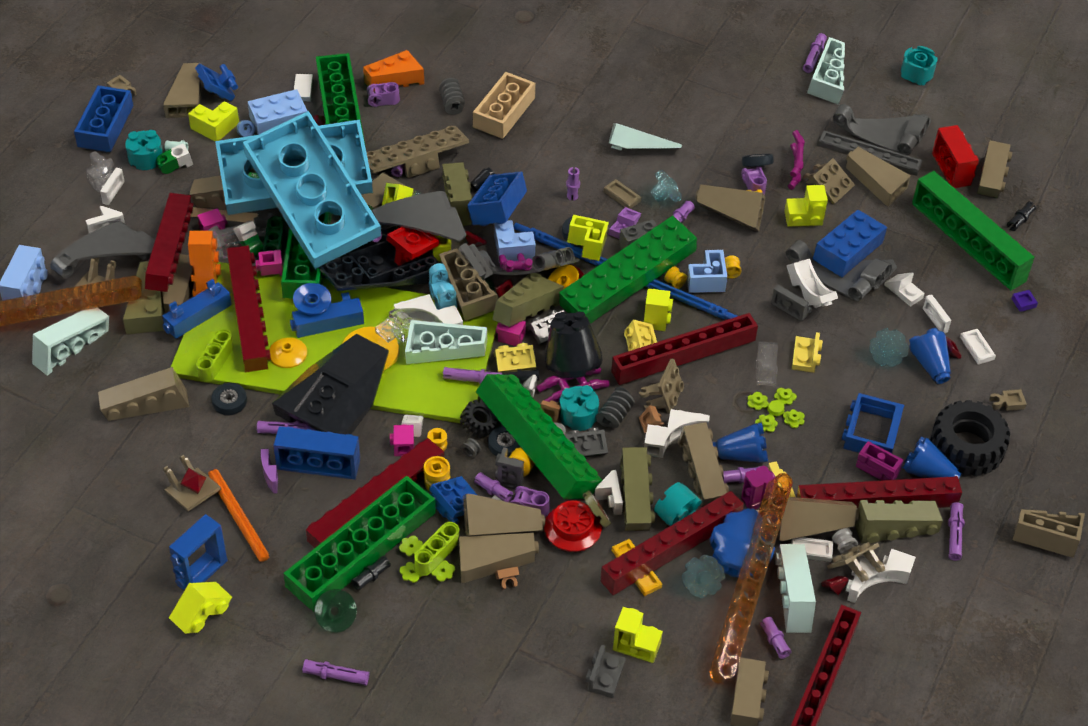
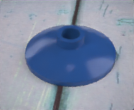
M307 283L297 288L294 292L293 303L300 312L307 315H317L329 308L331 294L321 284Z

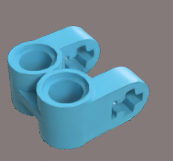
M441 263L434 264L429 269V290L432 299L435 301L436 309L440 310L454 305L457 308L456 291L453 285L450 284L445 265Z

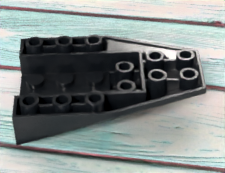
M389 226L381 229L382 237L378 242L370 241L318 268L337 291L429 284V269L434 264L440 262L433 255L426 258L420 255L399 266L394 262L396 247L386 239L387 234L400 227Z
M355 334L309 367L272 402L275 415L290 423L296 419L321 432L352 434L374 404L389 350L359 334Z

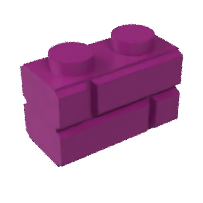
M868 441L858 455L856 467L882 481L895 480L901 471L903 459Z
M761 466L756 468V471L753 469L745 473L741 499L747 508L756 510L759 509V506L764 507L770 504L771 495L774 494L773 485L776 483V477L772 471H769L767 466Z

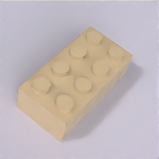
M505 72L473 111V128L503 139L535 99V83Z

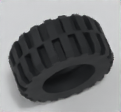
M965 400V402H954V405L951 403L938 413L930 441L954 464L958 472L969 476V474L979 476L981 473H990L991 470H995L1002 463L1010 442L1011 433L1009 427H1007L1008 423L1006 420L1002 419V415L998 411L995 412L993 407L990 405L985 406L983 402L977 401L975 403L972 400ZM970 432L979 436L985 443L971 444L961 440L955 433Z

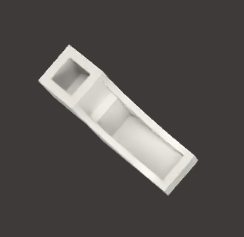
M810 259L786 265L792 286H800L804 300L809 302L808 306L813 305L814 308L824 307L833 304L832 300L838 299L836 291L829 290L820 281Z
M430 294L394 304V317L397 322L416 320L463 325V320L455 305L437 310Z
M671 409L668 427L648 424L644 447H647V454L663 458L667 447L680 437L683 426L707 422L708 426L710 415Z
M891 549L890 555H885L882 562L885 566V571L880 573L876 571L865 557H861L859 564L868 574L869 580L861 582L852 571L851 575L855 577L854 580L849 579L846 591L849 592L847 601L855 603L859 595L874 584L882 582L907 584L915 556Z

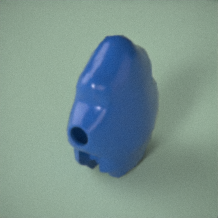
M747 508L739 512L728 513L724 518V523L713 528L710 537V544L714 549L712 558L718 565L720 572L743 580L749 576L757 575L760 572V568L770 563L774 555L775 547L770 540L772 535L771 526L764 521L761 514L755 509Z

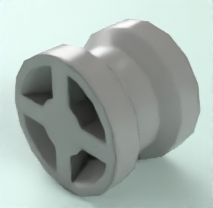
M849 528L837 531L832 537L834 543L838 544L839 552L843 554L848 553L850 548L858 545L857 540L852 537V532Z

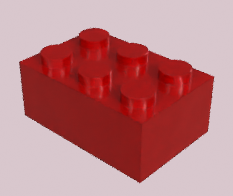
M958 125L938 128L932 154L946 180L954 188L971 186L975 177L976 166L979 162L977 155L972 151L970 143L967 142L964 133Z

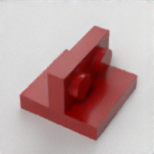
M400 227L387 234L386 239L396 247L394 262L399 266L439 245V240L432 234Z

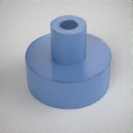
M241 120L236 126V131L241 137L252 136L255 132V126L249 120Z

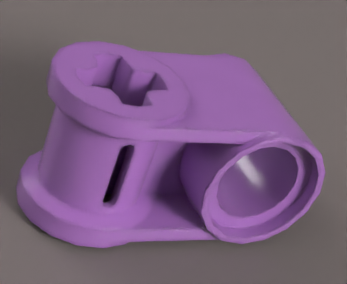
M397 83L371 84L367 87V94L369 95L368 104L370 106L395 105L400 101Z
M762 167L743 168L742 179L748 190L756 191L761 189L765 195L767 178L763 173Z
M524 486L516 487V495L510 503L541 509V515L544 514V517L549 514V496L546 492L529 489Z

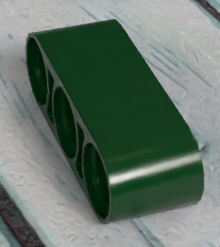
M273 216L267 221L263 249L264 252L281 250L282 257L285 240L284 220L279 216Z

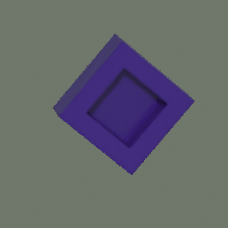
M1030 290L1014 293L1011 298L1020 312L1036 308L1038 304Z

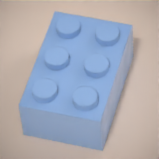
M297 89L247 101L249 117L255 126L257 135L307 112Z
M24 245L18 246L0 281V294L5 311L27 314L30 307H33L34 299L40 293L41 285L48 276L41 248Z

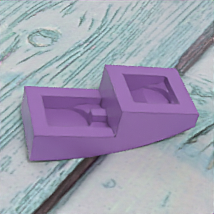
M625 207L618 214L617 221L609 229L608 235L619 239L620 229L636 225L641 217V213Z
M261 449L262 467L266 483L273 493H277V466L270 465L269 449Z

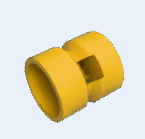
M440 456L431 457L424 464V484L427 491L431 492L429 489L432 484L450 479V464L447 459Z

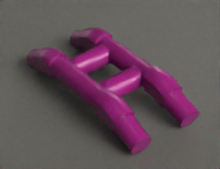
M798 130L792 133L796 143L790 145L794 155V168L790 172L793 178L788 184L790 190H793L801 181V170L804 165L803 148L805 141Z
M522 253L517 255L518 261H507L505 255L499 256L500 267L505 269L506 272L523 269L530 271L532 269V259H525Z
M601 367L586 372V375L600 374ZM552 376L536 387L541 393L547 388L559 384L562 390L553 393L552 396L545 399L548 402L551 400L558 402L560 401L562 391L570 388L566 381L573 378ZM584 376L576 378L580 384L578 386L588 385L593 389L609 387L608 380L593 379L587 382Z

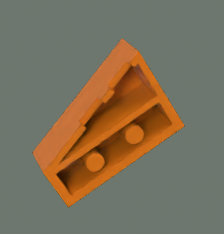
M408 50L363 67L364 83L367 86L389 82L397 83L398 86L403 85V87H409V84L413 83L424 84V69Z
M213 231L189 232L188 250L190 266H192L193 275H191V281H194L193 297L208 289L206 284L208 281L214 279L216 284L218 275H221V264H218L219 251H216L217 238L213 237Z

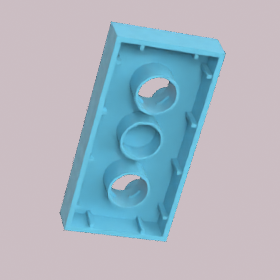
M309 111L243 142L246 157L315 269L381 236L379 222ZM289 155L305 158V161L298 166H288L283 163V160ZM325 212L341 216L338 222L330 225L318 220L319 216Z
M360 120L318 126L360 194L373 193L372 178ZM257 135L215 141L228 215L277 208L260 178L248 176L253 166L244 153L243 142ZM289 155L283 160V163L288 166H298L305 161V158Z

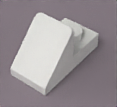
M100 206L102 216L86 220L88 233L117 221L125 223L122 212Z
M914 273L897 274L885 282L884 285L910 307L924 298L925 293L911 283Z
M612 470L596 487L595 498L597 500L608 499L609 508L612 507L613 514L621 515L623 500L617 472Z

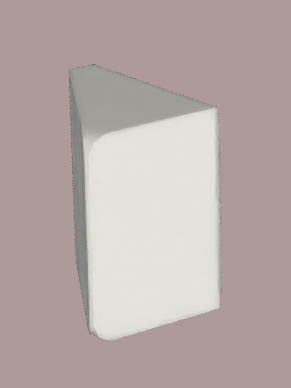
M532 375L522 384L530 392L532 398L536 390V375Z
M404 415L402 424L414 425V436L420 437L424 417Z

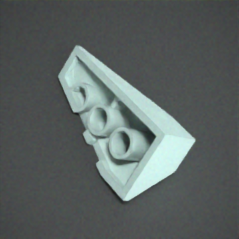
M613 123L609 143L612 144L611 148L620 151L622 148L682 147V144L617 123Z

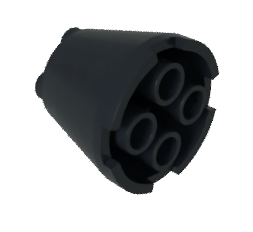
M581 311L576 313H556L555 318L550 323L545 353L547 370L557 373L558 377L578 378L586 376V372L594 368L598 369L603 362L602 350L585 313Z

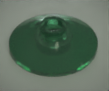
M333 589L326 591L318 598L314 614L316 621L323 629L329 632H342L348 629L355 621L357 606L349 593ZM332 607L337 608L338 612L336 615L331 614Z

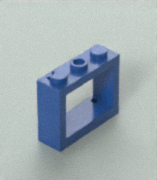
M858 393L857 400H852L850 411L853 414H848L846 426H849V429H844L842 440L845 441L843 449L860 453L869 441L892 453L904 405ZM860 411L892 419L886 444L853 435Z
M206 514L169 546L170 559L173 563V572L176 577L175 582L182 590L186 589L189 583L205 582L227 562L221 525ZM205 544L206 552L189 566L188 557L201 545Z

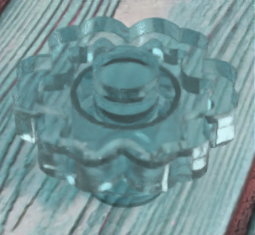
M663 170L655 173L659 182L653 186L650 192L657 202L664 201L668 197L674 202L682 199V195L673 178H670Z
M888 328L877 331L876 338L870 340L869 346L870 352L873 353L874 361L881 366L887 363L890 367L901 364L902 357L908 355L909 349L908 343L905 342V335L897 329L890 331Z
M702 555L700 559L694 557L685 565L687 571L682 574L683 585L689 589L693 596L704 598L707 593L714 595L721 589L720 581L725 578L724 568L713 556Z

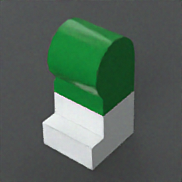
M184 144L167 150L156 158V163L164 174H169L183 165H186V167L193 165L190 153Z
M247 221L233 228L241 245H249L250 253L254 252V256H256L258 252H264V246L255 230L254 222Z

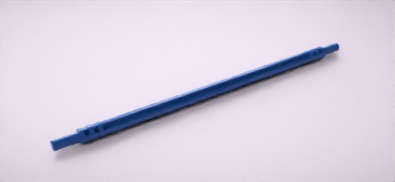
M517 222L514 224V229L519 232H533L536 241L556 249L570 247L575 257L596 266L608 260L600 257V261L582 257L583 249L533 227L528 228ZM656 279L646 285L650 289L670 291V297L720 319L728 320L737 317V315L728 312V309Z

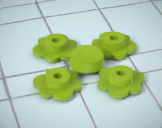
M778 388L777 393L774 394V398L777 400L770 403L767 401L768 397L760 392H754L753 395L748 396V407L755 408L758 411L762 408H767L770 413L766 416L760 415L759 419L755 421V423L763 424L764 432H774L775 427L778 425L774 416H781L782 414L785 419L784 423L790 424L792 428H798L799 425L804 424V413L797 412L795 409L785 412L784 405H792L793 401L797 398L791 389Z
M414 535L409 538H403L399 550L402 553H406L407 556H412L423 545V542L418 541V538ZM444 560L431 574L438 581L443 582L446 578L451 579L453 577L452 573L455 572V566ZM407 562L406 566L400 568V574L403 575L402 578L405 581L409 580L412 583H416L419 577H422L415 572L412 562Z

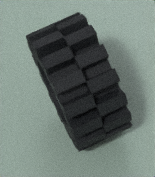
M483 400L469 402L460 415V424H463L462 428H467L466 433L468 434L472 432L473 437L477 434L478 438H482V436L487 437L498 423L497 417L486 404H483ZM473 414L481 416L485 423L477 421Z

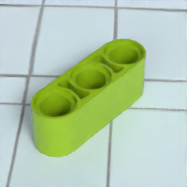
M217 330L198 358L196 365L201 381H212L232 352L233 342L229 330Z
M444 523L416 551L414 570L418 575H429L458 545L459 527L456 523Z

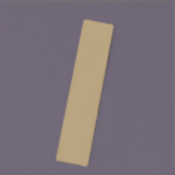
M194 207L191 217H197L199 214L214 209ZM219 210L221 215H225L227 221L254 222V218L258 217L257 213L245 212L228 215L227 210Z

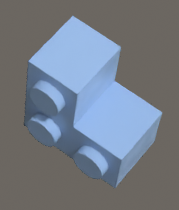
M508 220L503 224L494 223V239L498 260L500 255H505L507 261H518L517 255L519 253H522L525 259H532L535 256L536 244L533 232L515 233L512 220Z
M705 250L703 264L688 265V292H725L727 271L723 250Z

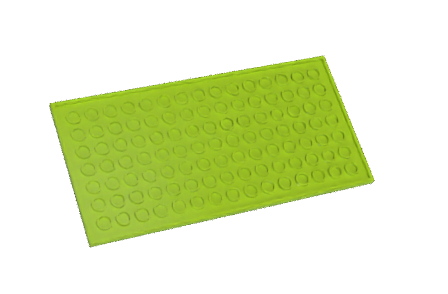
M219 262L218 264H221V275H218L217 283L219 282L230 292L232 305L186 332L171 365L179 378L203 382L199 379L196 362L214 333L219 329H227L231 332L233 350L216 377L206 383L219 385L236 383L244 389L282 394L309 367L340 346L351 332L363 327H379L395 336L399 345V357L395 364L384 370L374 404L370 409L460 423V415L468 403L479 400L476 390L480 384L479 382L443 379L444 367L478 371L485 369L486 371L496 336V327L499 322L493 320L494 311L465 321L457 304V310L463 320V325L487 327L485 356L406 364L405 349L411 320L397 322L394 317V304L429 294L391 288L337 291L327 278H323L322 285L329 290L331 303L341 302L343 300L341 294L349 292L350 299L359 298L363 309L364 324L297 338L296 332L291 330L290 320H293L292 312L298 310L294 306L293 299L282 298V276L280 274L261 276V271H257V277H254V280L258 279L260 290L256 291V293H260L262 304L258 306L263 307L264 318H261V321H265L266 332H263V335H267L269 345L265 347V350L270 349L271 345L279 339L296 338L306 345L307 357L303 363L293 368H281L274 365L271 361H267L268 369L245 372L229 263Z

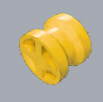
M737 256L725 257L727 278L733 279L740 276L739 258Z
M674 266L667 271L664 280L667 283H671L672 287L680 289L685 284L687 275L683 272L681 273L679 268Z
M441 428L430 430L427 438L445 451L447 448L446 431Z

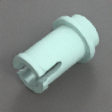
M166 140L165 150H170L181 144H184L188 150V142L181 140V142Z

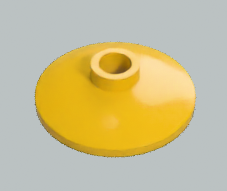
M563 265L555 269L548 279L563 285V289L579 279V273L574 266Z
M296 338L279 339L269 349L271 362L281 368L296 367L303 363L307 357L306 345Z

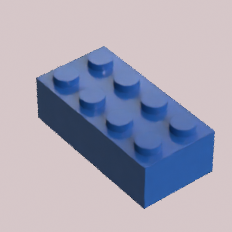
M97 86L74 130L77 147L106 152L112 151L134 106L131 90Z
M522 171L488 176L467 205L473 225L486 226L489 223L503 224L507 222L527 192Z
M857 210L816 244L813 260L843 277L883 243L887 227Z
M279 426L273 445L277 470L356 480L360 464L358 436Z

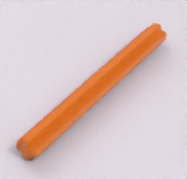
M217 469L209 471V477L221 487L218 494L260 562L268 560V551Z

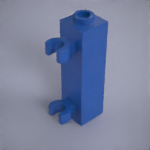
M214 279L206 283L208 289L179 306H177L176 301L169 304L170 311L162 315L164 330L175 339L230 307L232 305L230 292L219 282L215 284Z
M349 292L342 293L343 300L341 302L331 303L326 311L317 315H307L299 310L293 311V320H290L291 330L296 332L297 338L364 324L363 309L359 298L350 299Z

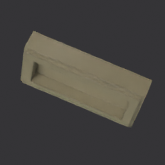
M616 179L604 187L603 192L624 207L631 209L641 202V197Z

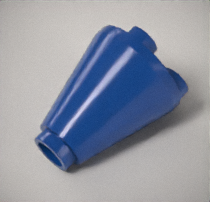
M932 328L926 332L927 334L912 337L909 340V348L929 376L936 381V384L949 381L951 379L945 333L938 331L937 328Z
M762 423L752 424L717 439V442H713V446H716L718 450V457L720 459L755 463L768 462L767 450L763 451V449H767L765 437L761 436V434H764Z
M922 436L917 441L913 453L910 452L906 457L905 464L902 467L905 469V472L921 478L958 476L959 479L961 475L954 464L928 438Z

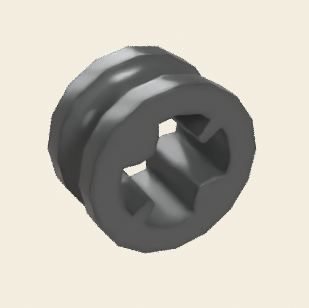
M468 438L466 443L462 444L461 449L468 457L474 458L481 451V446L476 440Z

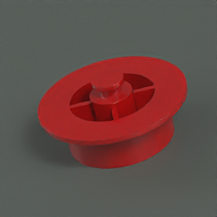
M571 500L561 503L548 514L545 520L544 531L547 539L555 547L564 551L579 552L592 547L598 541L602 525L600 524V518L593 514L587 504Z

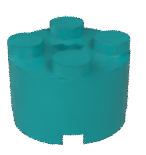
M918 46L917 49L908 48L904 53L901 77L918 85H925L934 76L938 60L935 57V52L924 46Z
M133 131L128 134L125 146L129 164L136 166V169L139 170L154 169L157 164L156 158L163 153L161 139L156 131Z
M574 386L562 391L560 397L561 423L565 427L566 425L571 427V430L585 431L593 427V424L597 422L596 415L599 411V398L591 386Z
M677 482L665 491L666 497L663 501L661 499L657 501L654 512L671 526L694 513L702 503V500L683 483Z

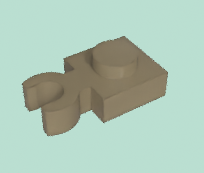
M121 75L107 82V87L131 90V94L137 95L136 89L131 87V83Z
M1021 389L1002 391L1001 395L994 393L989 398V401H996L992 405L994 410H998L1005 406L1006 411L1025 409L1027 405Z

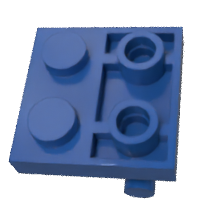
M200 63L196 66L195 69L199 74L198 77L203 81L204 88L208 92H214L221 99L225 98L229 101L235 98L232 90H236L238 85L235 82L231 70H228L225 64L220 65L222 74Z
M462 476L434 483L429 489L431 491L430 495L435 498L436 509L439 513L457 525L460 522L457 517L464 515L463 496L465 494L477 495Z

